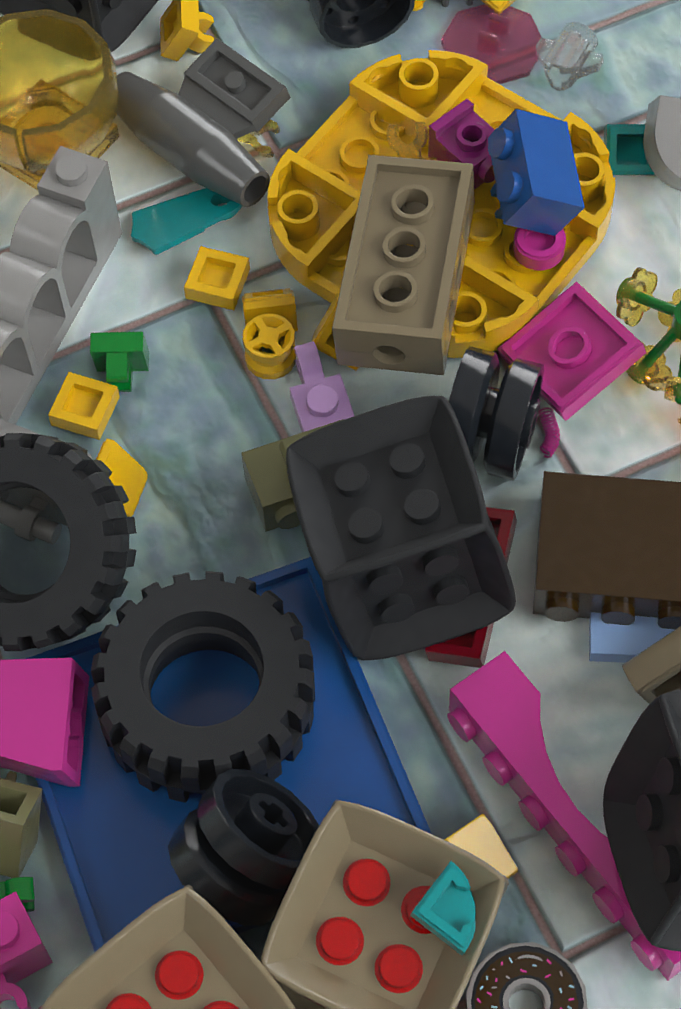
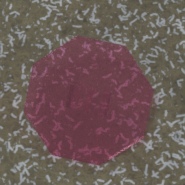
M486 4L458 11L441 38L444 51L463 54L488 64L487 77L498 84L528 77L545 49V43L531 14L511 6L499 15Z

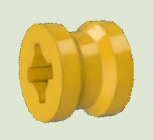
M265 313L255 316L247 323L243 330L242 340L245 348L246 365L255 376L262 379L284 377L293 369L296 360L294 351L295 331L292 324L285 317L277 314ZM262 347L271 349L273 353L262 351Z

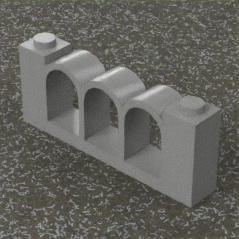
M63 146L59 147L37 184L39 194L30 199L22 210L11 238L10 251L0 254V419L15 425L122 235L108 161Z

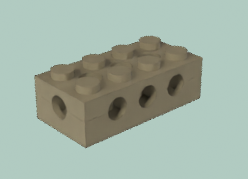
M378 155L368 156L332 326L338 365L444 375L475 205L473 164Z

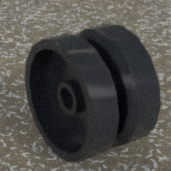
M469 346L460 362L448 402L451 404L458 419L473 463L478 457L485 438L483 462L487 474L514 481L535 430L541 402L539 398L543 383L544 364L516 358L507 367L498 389L500 363L497 354Z
M229 769L216 777L202 795L197 809L189 812L174 831L168 845L171 866L182 885L192 886L194 891L203 897L224 919L244 926H263L275 918L319 824L311 811L290 790L272 778L251 770Z

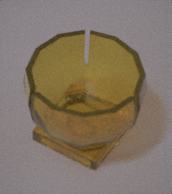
M50 9L10 13L0 17V167L38 191L37 184L60 146L100 158L119 138L117 124L113 123L118 107L116 64L107 42L85 20Z

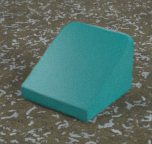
M607 124L604 127V144L610 153L609 163L613 175H655L644 153L643 138L645 124Z

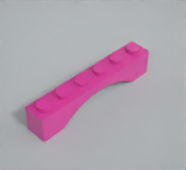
M505 651L450 689V712L447 714L451 726L463 741L468 742L472 739L485 756L482 760L492 778L501 786L508 783L521 799L518 802L519 808L529 824L537 831L544 828L558 845L555 847V852L568 872L575 877L582 874L595 892L592 894L593 900L606 919L613 924L619 920L633 937V940L630 942L631 947L643 965L650 971L658 968L667 981H669L681 971V951H672L653 946L641 931L627 900L608 837L603 835L576 808L555 774L546 752L541 727V694Z

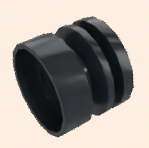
M308 0L310 11L320 34L328 43L340 48H360L383 40L395 33L408 20L415 6V0Z

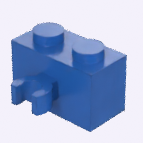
M515 109L487 138L488 152L491 156L496 181L490 192L491 196L497 197L500 203V208L494 213L495 218L503 220L504 225L555 236L585 208L568 124L566 121Z

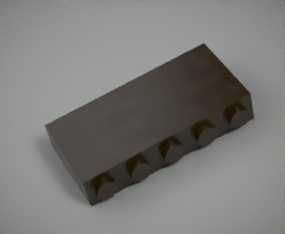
M544 471L540 499L533 614L545 615L551 620L566 622L576 618L589 619L590 612L601 613V620L604 623L630 625L634 623L635 616L658 618L657 623L661 628L677 629L680 627L681 482Z

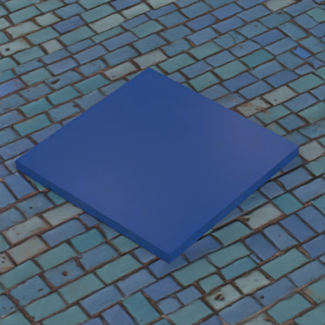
M308 557L249 578V580L256 582V592L258 595L261 596L268 590L272 591L283 600L284 614L293 612L303 626V639L310 642L313 655L315 702H313L314 718L310 733L302 734L303 748L294 761H287L286 759L281 761L282 774L275 781L290 790L311 811L319 825L331 809L332 803L338 799L378 810L432 834L359 661L347 648L330 613L324 595L323 582L314 566L312 558ZM103 631L26 658H73L89 675L80 787H67L36 778L38 787L42 788V799L94 952L151 906L166 896L184 888L171 866L168 845L174 831L189 812L197 809L202 797L201 794L189 793L188 801L185 803L169 799L167 787L161 785L155 792L150 791L139 784L136 771L130 773L124 771L115 759L113 748L107 746L91 690L94 686L91 675L92 660L95 654L101 653L98 639ZM219 650L195 651L177 658L162 670L151 688V701L161 714L175 722L190 726L215 725L238 715L251 703L259 690V677L257 672L246 661L233 654ZM225 919L237 934L258 927L244 926Z

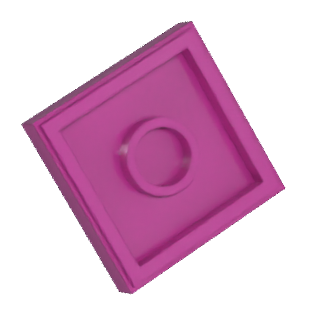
M577 281L531 319L520 331L497 348L501 357L509 365L516 358L544 364L540 396L565 421L647 353L643 343Z

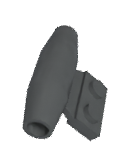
M218 38L184 72L185 77L179 94L131 72H122L110 82L106 90L105 100L111 109L143 144L195 183L244 207L255 205L265 195L269 187L270 176L237 139L253 131L258 133L291 98L286 86Z

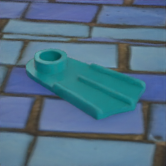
M204 188L134 211L132 213L133 226L131 237L134 242L144 245L154 255H158L204 232L206 228L220 221L232 218L242 208V205ZM227 203L226 205L218 206L219 204Z

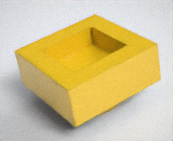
M200 246L184 286L185 298L234 311L250 271L249 258Z
M68 372L48 414L51 426L100 440L120 398L118 386Z

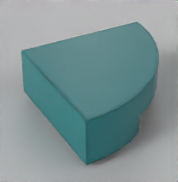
M450 861L410 916L462 956L469 947L475 933L476 906L467 877L455 863Z

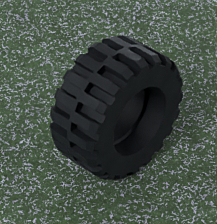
M6 433V435L0 436V494L15 488H31L47 494L62 511L70 535L68 560L55 584L41 592L27 595L12 593L0 585V646H3L4 651L40 649L72 639L86 632L88 626L100 622L111 611L109 604L112 600L122 596L128 584V581L123 578L126 568L134 566L136 550L129 549V534L137 532L134 517L126 516L123 504L128 502L129 499L123 487L114 486L109 479L112 471L101 460L91 459L87 456L88 450L75 443L58 440V437L28 433Z
M206 571L205 579L190 580L189 572L173 575L174 584L161 588L159 583L155 582L141 590L143 600L138 604H135L132 600H127L116 611L119 625L117 627L112 624L106 625L98 639L101 653L99 652L93 656L91 675L94 682L91 690L102 733L107 746L113 748L115 759L126 773L136 771L139 784L152 792L157 791L161 785L167 787L169 799L185 803L188 801L189 793L203 795L216 777L229 769L251 770L273 780L282 774L281 761L283 759L287 761L295 760L303 748L302 734L310 733L314 718L315 680L313 655L310 642L303 639V626L293 612L284 614L283 600L272 591L268 590L261 596L258 595L256 592V582L241 576L236 578L235 584L225 582L223 572ZM200 650L228 652L246 661L257 672L259 690L251 703L238 715L215 725L190 726L175 722L161 714L151 701V688L162 670L177 658L191 652Z

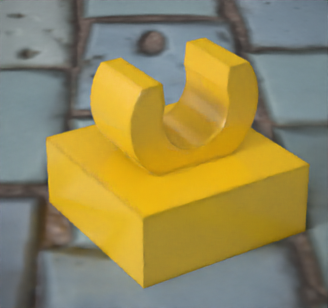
M173 0L161 16L160 49L162 57L179 61L188 48L196 53H203L214 42V37L203 34L214 23V18L205 12H199L198 0Z

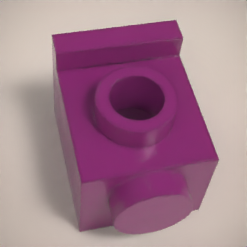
M465 99L429 125L428 157L436 161L473 164L475 190L484 182L491 183L495 180L492 160L488 152L487 139L495 129L473 111L474 104Z

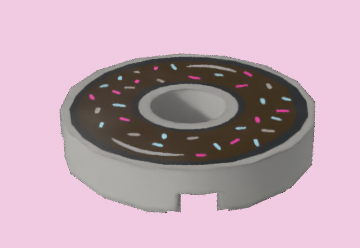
M534 942L510 943L489 953L473 971L466 992V1009H510V997L520 990L535 992L541 998L544 1009H588L586 988L575 966L557 950Z

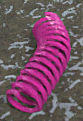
M545 407L539 410V417H541L542 427L545 430V438L541 444L542 446H540V450L547 454L544 455L545 458H551L559 445L560 429L556 422L554 410L550 407Z

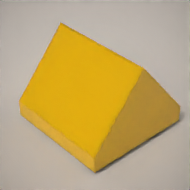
M290 288L244 293V296H242L245 326L255 316L268 313L285 317L292 324L294 331H298L295 296Z

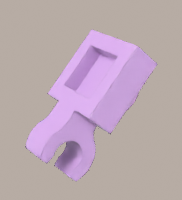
M315 342L295 346L294 351L297 357L295 365L302 384L290 387V398L301 431L305 432L342 419L354 417L355 415L341 375L337 374L325 378Z

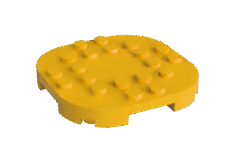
M428 50V58H414L402 61L401 55L397 54L378 61L367 67L349 82L350 95L299 151L295 153L288 148L277 163L270 179L267 196L270 235L276 254L286 270L299 283L332 303L337 293H340L369 155L431 160L428 157L429 125L465 99L474 104L473 111L493 129L498 128L515 109L558 120L561 119L487 77L488 64L463 54ZM570 112L562 121H566L568 124L585 208L563 228L566 244L562 260L553 268L541 271L532 270L521 265L513 253L514 234L517 227L504 225L503 220L495 218L494 213L500 208V203L497 197L491 196L490 191L496 181L494 180L491 183L484 182L474 190L475 205L447 358H463L469 346L491 352L496 351L499 346L520 331L531 319L559 296L604 239L611 220L615 193V177H613L609 163L610 153L593 128L574 113Z

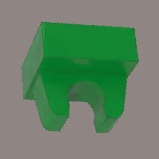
M99 332L90 334V354L96 371L106 372L107 383L118 386L119 392H132L133 371H149V349L144 332Z

